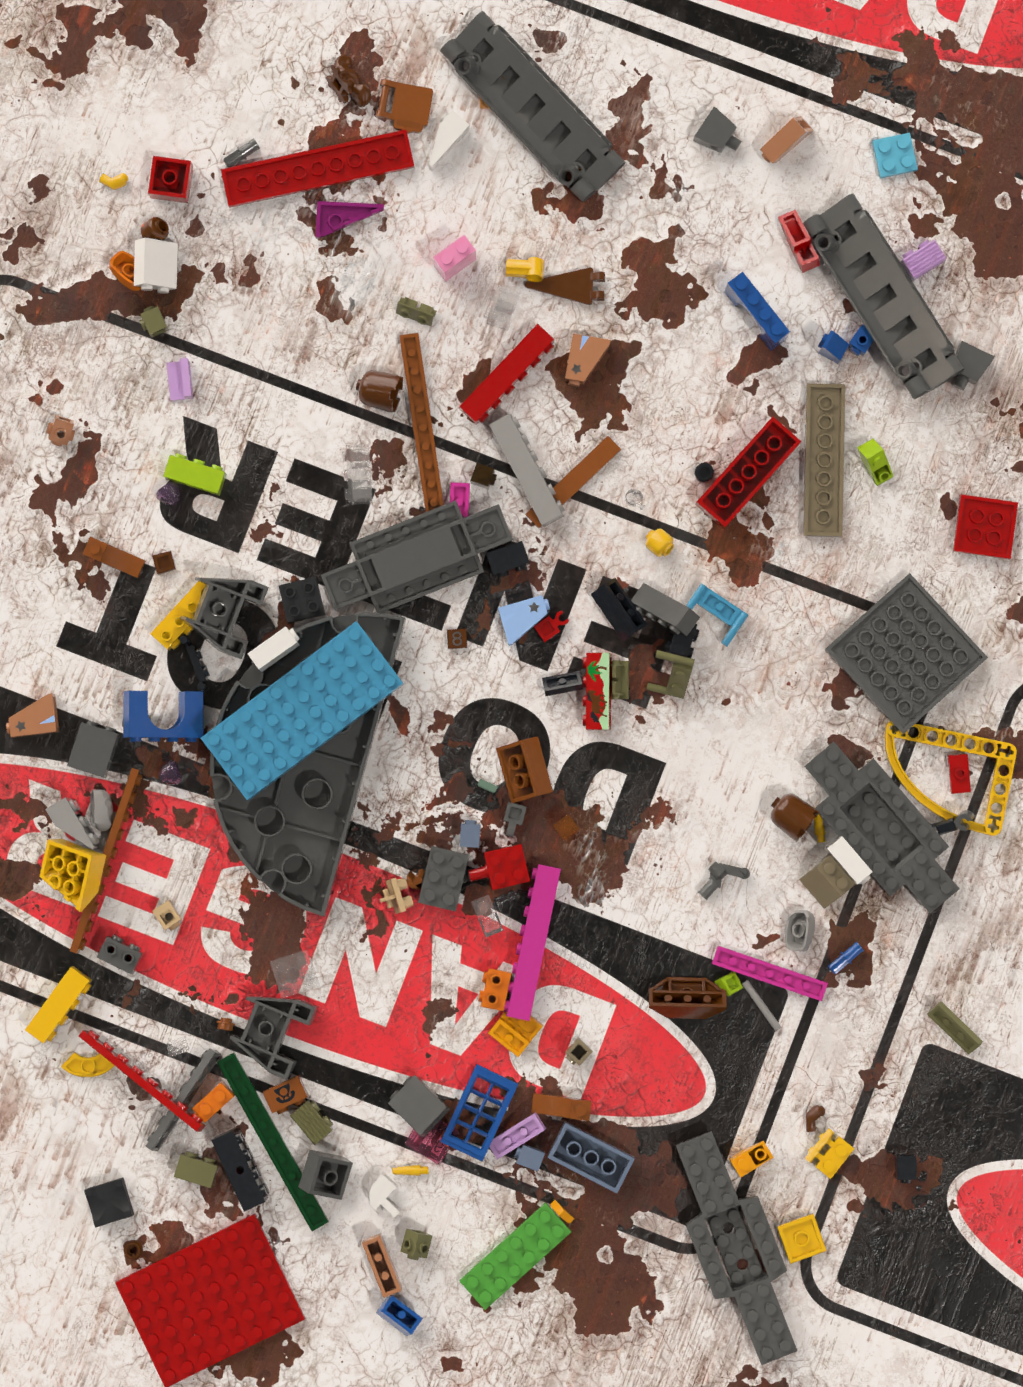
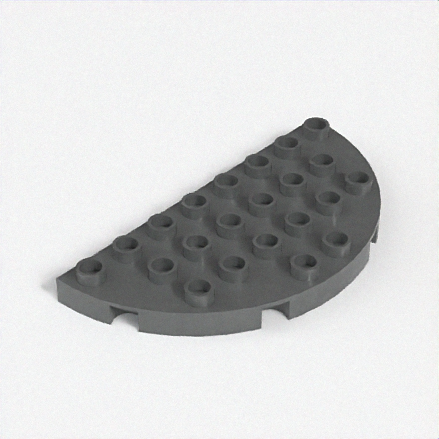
M360 612L355 613V615H344L334 618L332 616L325 617L295 629L294 631L300 638L297 641L299 646L263 672L252 661L253 664L231 688L220 711L216 726L356 621L393 669L406 618L385 613ZM384 700L249 801L246 800L212 753L210 756V777L213 780L215 809L221 827L242 863L259 881L266 884L278 896L303 910L323 917L327 912Z

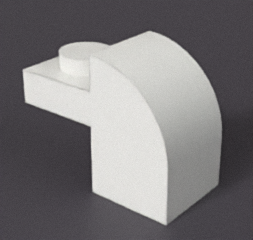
M384 1172L372 1184L369 1193L370 1203L375 1210L382 1205V1211L390 1217L392 1215L396 1217L401 1209L388 1196L394 1191L397 1184Z

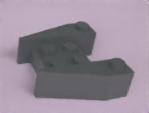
M195 577L196 581L206 584L193 619L181 616L180 619L218 651L242 659L248 641L231 635L244 600L262 605L269 587L246 579Z
M247 996L246 1000L255 1003L242 1037L234 1034L230 1036V1039L269 1073L286 1080L290 1079L297 1060L280 1054V1048L292 1019L308 1026L312 1025L319 1007L302 999Z

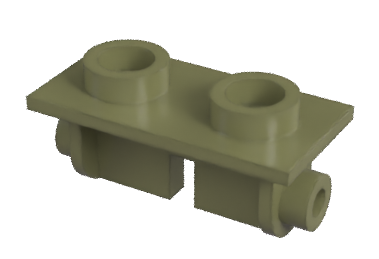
M407 297L400 298L396 314L415 320L422 325L432 326L433 317H435L437 310H434V307L421 303L420 307L416 308L417 301Z
M612 660V664H610L612 666L611 700L629 699V661Z

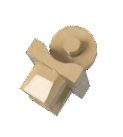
M393 878L385 881L387 889L382 890L384 898L379 899L380 903L386 901L387 907H393L395 914L404 912L413 905L412 897L402 898L400 890L408 888L405 878Z

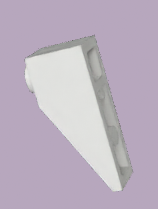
M453 110L449 114L445 113L440 119L441 123L429 162V169L431 171L436 168L470 130V125Z

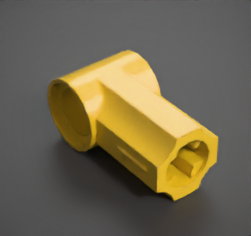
M531 257L528 260L507 259L506 277H521L531 282H540L543 279V259L538 257Z

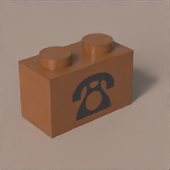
M300 1075L263 1091L271 1112H277L278 1115L289 1110L287 1107L289 1105L295 1104V1106L306 1102L305 1098L309 1096Z

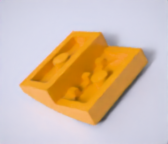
M504 1012L488 1034L519 1057L543 1027V1024L532 1015L530 1016V1021L508 1017L507 1012Z

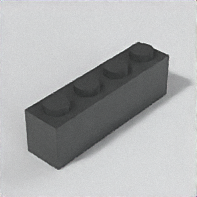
M645 583L641 585L631 600L640 614L644 616L646 613L649 619L654 622L658 620L657 622L665 628L670 626L669 629L677 635L682 633L687 636L700 618L689 607Z

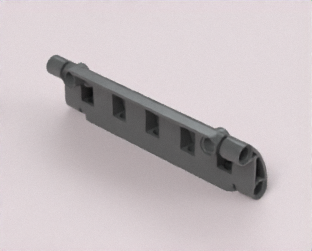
M484 11L476 15L456 39L449 40L441 48L440 52L454 65L456 72L554 177L561 184L566 185L582 203L596 193L625 165L626 162L615 150L611 151L613 145L608 138L500 25L495 26V23ZM473 56H477V57H478V59H479L478 62H476V60L473 58ZM464 61L468 63L467 71L463 68ZM579 165L582 170L579 171L575 166ZM567 171L572 174L571 181L566 178Z
M852 193L821 215L811 216L803 224L814 240L819 254L892 370L902 380L912 398L917 399L961 373L964 367L956 354L952 355L955 351L952 343L873 218L866 210H862L861 204L854 193ZM837 235L838 238H839V241H836V239L834 238V236ZM825 238L829 241L826 248L822 246V241ZM916 362L919 364L920 367L918 369L914 365V363ZM905 365L909 367V373L906 376L902 373Z

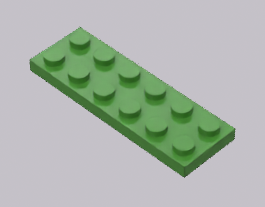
M545 1202L459 1281L483 1309L486 1310L572 1231Z

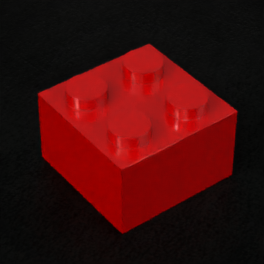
M153 156L148 188L150 198L188 203L193 173L192 162L189 160Z

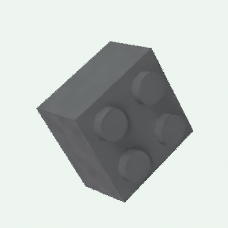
M309 1150L298 1187L309 1194L342 1200L353 1162L343 1156Z

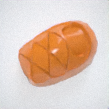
M119 251L111 258L109 269L125 287L132 291H139L141 287L134 286L135 257L125 251Z

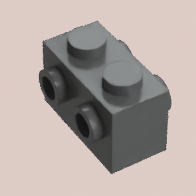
M114 934L112 937L107 936L97 958L129 974H134L144 954L140 951L141 948L132 943L130 945L123 943L124 939ZM111 946L114 947V952L111 951ZM128 955L132 956L131 961L128 960Z

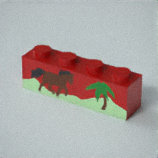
M586 653V657L583 658V668L586 669V676H583V688H586V695H583V707H586V715H583V726H586V730H611V653Z

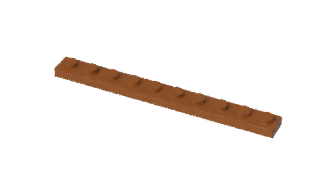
M412 333L399 336L425 511L428 512L443 506L444 502L419 334Z
M131 769L103 851L106 859L99 891L83 910L70 952L80 953V950L83 951L86 946L87 940L84 938L86 932H90L93 921H91L93 913H97L99 903H97L98 897L104 893L106 885L103 882L105 877L110 875L112 866L109 865L111 859L116 857L118 848H116L117 841H121L124 830L122 826L129 819V806L134 804L137 793H134L136 785L140 786L143 778L141 770Z

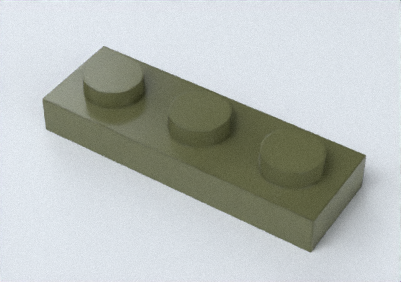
M942 1001L927 1013L968 1055L982 1044L983 1041Z

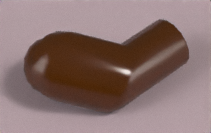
M813 1106L806 1113V1132L816 1131L815 1121L820 1116L825 1115V1108L823 1106Z

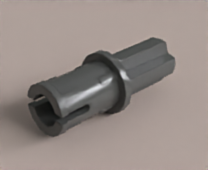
M253 138L242 147H237L236 151L223 159L224 163L228 168L232 167L243 159L247 160L246 157L259 150L260 147Z

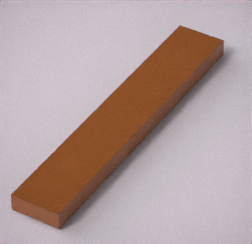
M609 436L553 487L556 492L553 495L556 502L560 500L562 505H564L621 451V448ZM531 508L525 515L539 529L542 525L535 511Z

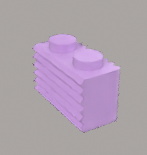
M926 240L919 245L920 249L913 252V250H910L903 255L904 259L900 263L912 282L947 259L935 240L931 242Z

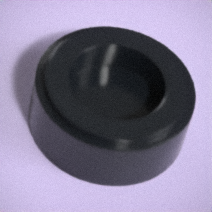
M701 463L696 467L694 475L698 481L705 483L712 479L714 470L710 464Z

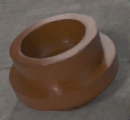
M130 1240L124 1246V1254L131 1260L138 1259L143 1253V1246L137 1240ZM131 1246H135L137 1248L136 1253H132L130 1251Z

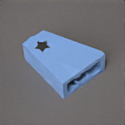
M542 595L498 608L509 646L517 642L547 616V610H550L548 600L543 599Z

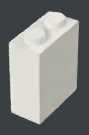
M150 238L135 240L134 286L141 287V290L144 291L156 289L158 293L164 294L169 293V290L176 289L178 243Z
M284 627L247 654L257 668L263 672L299 646L297 641L300 638L292 628L289 630L287 627Z
M838 836L824 848L826 853L835 859L855 884L863 885L871 878L872 870L842 836Z

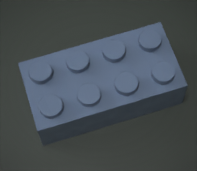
M566 1121L547 1155L549 1159L615 1193H618L635 1159L634 1156Z

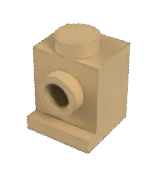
M171 900L152 910L164 930L169 928L172 931L181 925L179 921L182 918ZM167 913H171L173 915V918L171 920L166 919Z

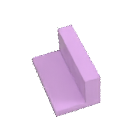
M181 358L179 362L167 363L170 401L193 399L189 359Z

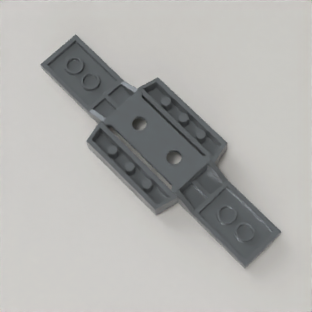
M712 1131L677 1144L676 1148L701 1210L699 1215L685 1225L714 1299L735 1297L761 1365L797 1352L796 1345L771 1284L773 1280L785 1273L787 1269L759 1197H737ZM739 1206H741L743 1214L745 1216L750 1232L752 1234V1237L754 1239V1242L756 1244L759 1255L761 1257V1260L767 1273L763 1272L758 1257L752 1245L751 1239L749 1237L742 1216L738 1209ZM705 1219L709 1222L710 1228L716 1240L724 1264L732 1281L731 1286L724 1271V1268L722 1266L721 1260L715 1248L708 1227L706 1225ZM726 1222L734 1225V1230L731 1233L723 1231V1225ZM739 1259H746L748 1261L746 1269L741 1270L737 1267Z

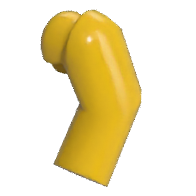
M121 173L111 178L102 174L99 182L116 190L127 184L128 176L125 173Z

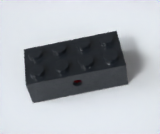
M237 1127L214 1137L211 1141L243 1211L245 1212L266 1202L270 1192L266 1183L262 1184L260 1180L262 1175L257 1165L254 1166L252 1162L253 1154L250 1148H246L243 1143L245 1141L243 1132L241 1130L238 1131Z

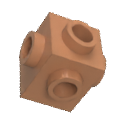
M55 414L53 423L49 422L46 433L49 434L48 439L51 440L52 444L67 446L68 441L73 440L75 430H72L74 420Z

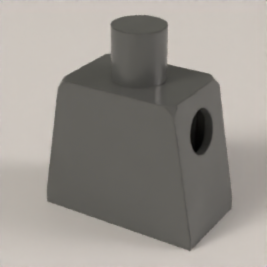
M713 107L693 139L694 142L719 153H722L726 145L736 151L742 142L733 136L737 128L736 125L716 107Z
M961 341L957 348L956 356L964 370L956 375L957 380L954 386L964 390L968 382L976 384L995 356Z

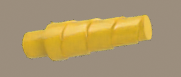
M818 814L814 818L815 836L817 835L818 843L825 842L824 834L826 832L823 819Z
M421 1165L395 1167L392 1169V1172L395 1175L421 1176V1174H429V1167Z

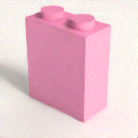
M463 235L433 257L434 267L446 282L476 260V250L466 236Z

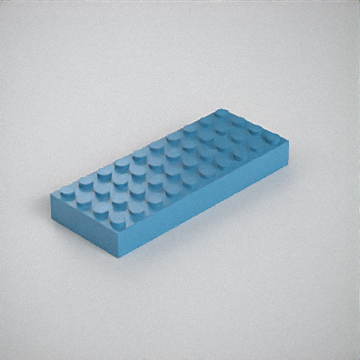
M356 621L202 736L201 740L246 800L249 801L403 686L404 683Z

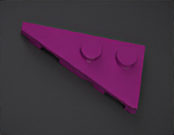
M317 201L315 238L320 239L384 211V204Z

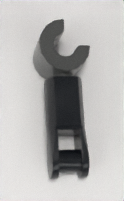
M964 810L960 812L956 819L950 818L930 825L936 827L939 835L958 829L967 831L969 825L963 822V819L971 821L975 815L969 810Z

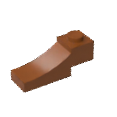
M93 537L89 538L83 552L84 556L136 578H139L146 562L139 557Z
M533 1093L531 1113L536 1112L537 1114L589 1121L591 1100Z

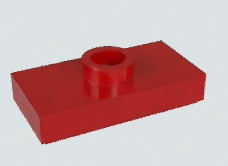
M968 754L948 755L951 794L971 792Z

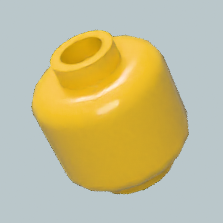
M661 528L655 531L651 530L646 536V548L657 557L669 555L674 548L673 537Z

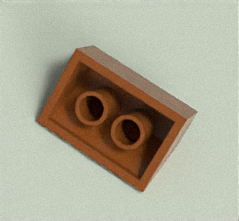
M538 736L496 748L511 803L553 792Z

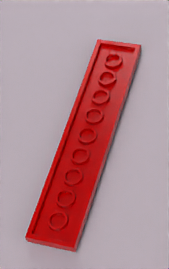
M405 129L221 169L228 206L231 208L415 167L407 130Z

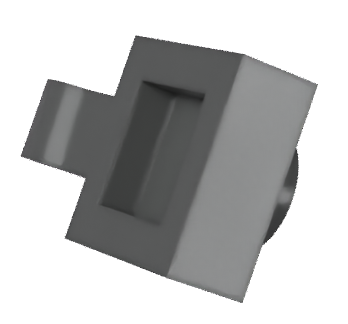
M508 802L503 820L509 822L506 836L513 838L516 824L522 826L526 806Z

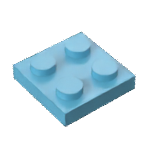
M910 133L872 141L880 179L918 170Z

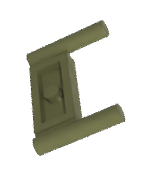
M657 650L655 658L674 662L667 687L648 683L646 690L684 699L695 659Z

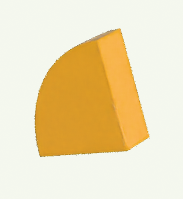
M556 1200L550 1204L553 1210L567 1223L570 1224L574 1220L571 1214Z

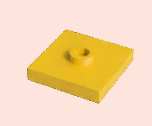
M813 1213L777 1226L790 1264L827 1251Z

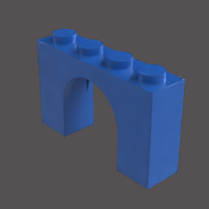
M742 271L727 283L724 293L735 306L741 304L751 314L761 330L759 337L769 350L772 351L783 343L790 333L789 329Z
M148 691L123 692V738H130V742H141V738H148V742H160V738H167V742H179V738H185V742H197V739L203 736V692H179L178 719L167 730L156 727L149 718Z

